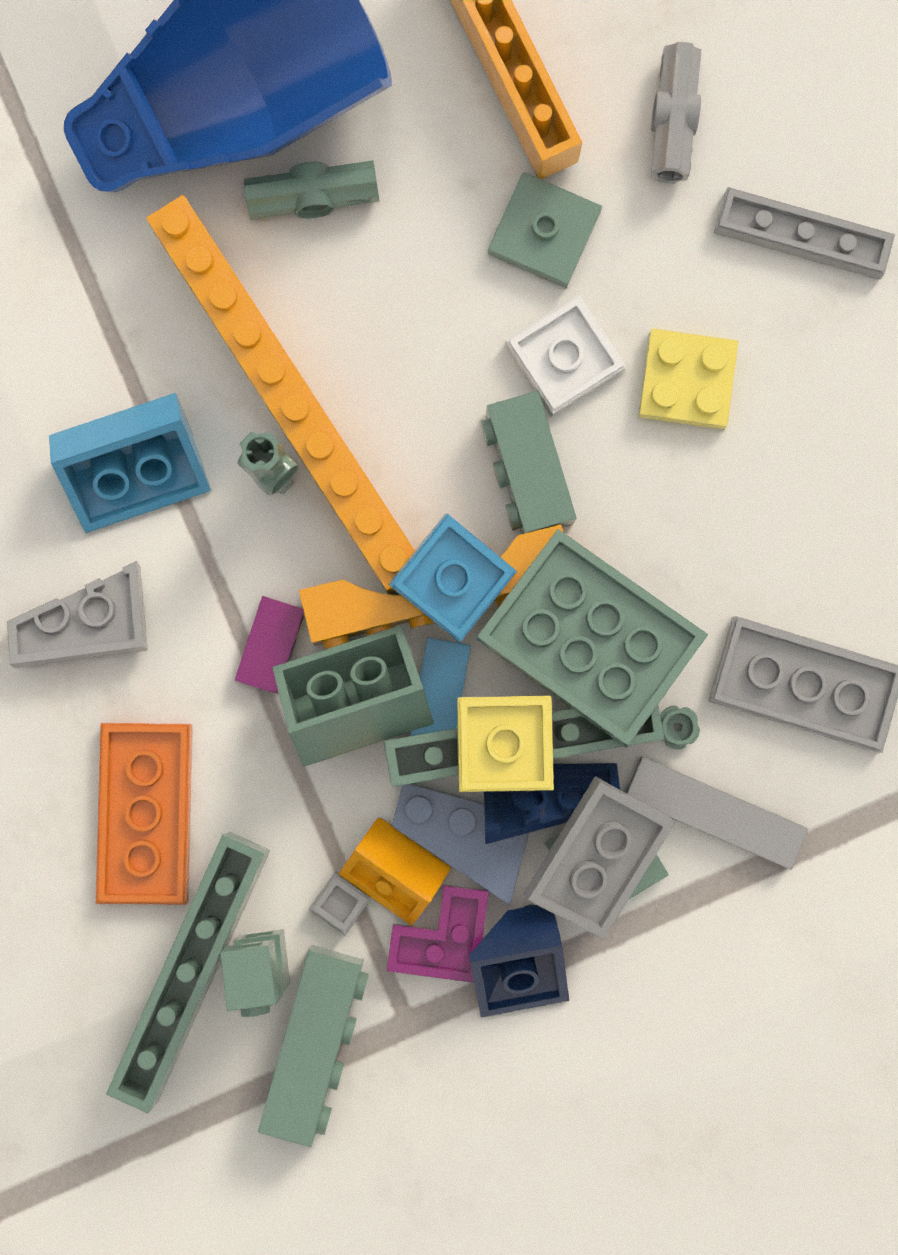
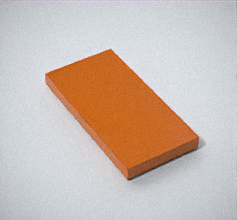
M101 723L96 904L186 905L189 903L193 724Z

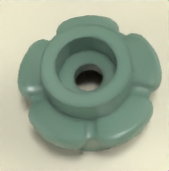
M674 705L665 708L661 712L660 717L664 741L667 747L677 750L683 749L686 744H692L697 740L700 728L697 723V715L693 710L688 707L681 709ZM675 723H680L682 726L679 732L673 728Z

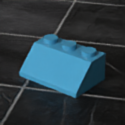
M176 393L49 435L51 465L85 533L211 491L191 428Z

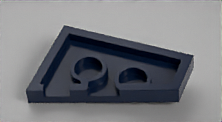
M617 763L553 764L554 790L483 792L485 844L567 823L595 776L620 790Z

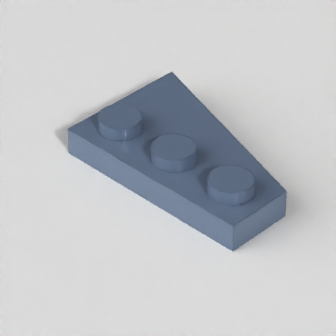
M414 784L402 785L391 826L510 905L529 833L485 844L483 803Z

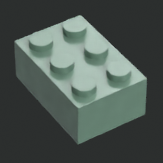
M402 625L272 667L288 732L303 767L434 724Z

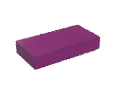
M262 596L235 681L279 694L272 667L290 661L305 615L303 608Z

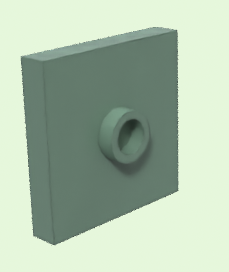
M523 172L489 245L487 254L567 288L603 206Z

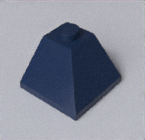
M527 905L522 908L507 910L469 955L481 1017L569 1001L563 947L555 914L538 905Z

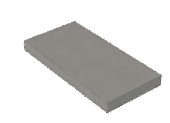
M734 616L732 617L708 701L869 751L883 753L898 699V665Z

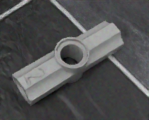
M676 42L672 45H665L661 57L660 85L655 95L651 131H654L655 135L650 177L656 178L659 182L675 184L679 181H687L691 170L693 136H695L698 128L701 109V95H697L702 50L696 48L693 43Z

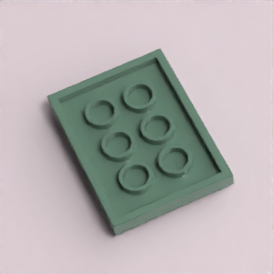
M557 529L478 634L477 641L627 748L708 634Z

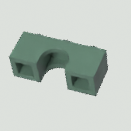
M284 929L239 935L233 940L234 945L226 946L220 952L227 1011L241 1010L242 1017H252L269 1013L270 1006L277 1004L290 984Z

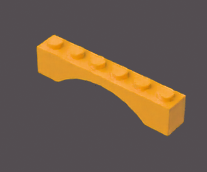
M562 525L517 535L505 553L500 556L517 572L494 600L497 603V607L502 604L556 530L559 529L563 532ZM343 579L299 590L311 642L315 646L323 644L324 650L350 642L349 637L365 633L368 636L390 629L392 626L408 622L411 629L435 624L401 595H387L363 589Z

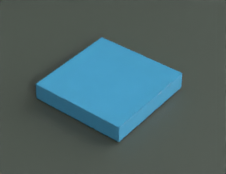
M446 513L388 585L456 641L461 642L517 571Z

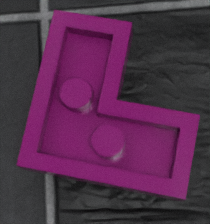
M444 884L438 929L393 923L387 971L474 983L469 955L483 939L489 891Z

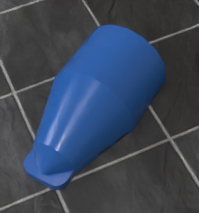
M173 0L158 20L153 19L145 29L147 34L131 54L126 53L95 93L67 113L64 120V133L89 183L99 191L116 193L141 179L272 156L391 87V71L382 45L360 0Z

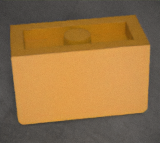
M377 818L349 857L339 875L412 926L433 899L450 872V866L392 827L391 824L382 818Z

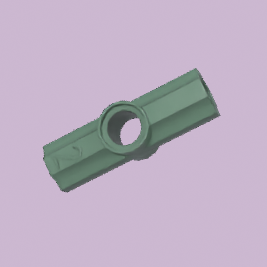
M374 160L328 167L323 162H304L293 166L289 173L244 179L245 199L250 220L296 214L298 217L308 219L319 218L331 214L334 208L380 202Z
M268 431L262 434L250 432L241 441L242 454L237 464L253 478L259 488L267 495L275 493L285 494L294 484L292 477L299 465L285 453L277 438Z

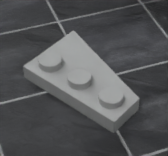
M135 561L122 567L123 571L104 580L96 579L84 585V589L61 600L53 599L8 620L7 632L10 665L14 668L148 651L141 569L138 562Z

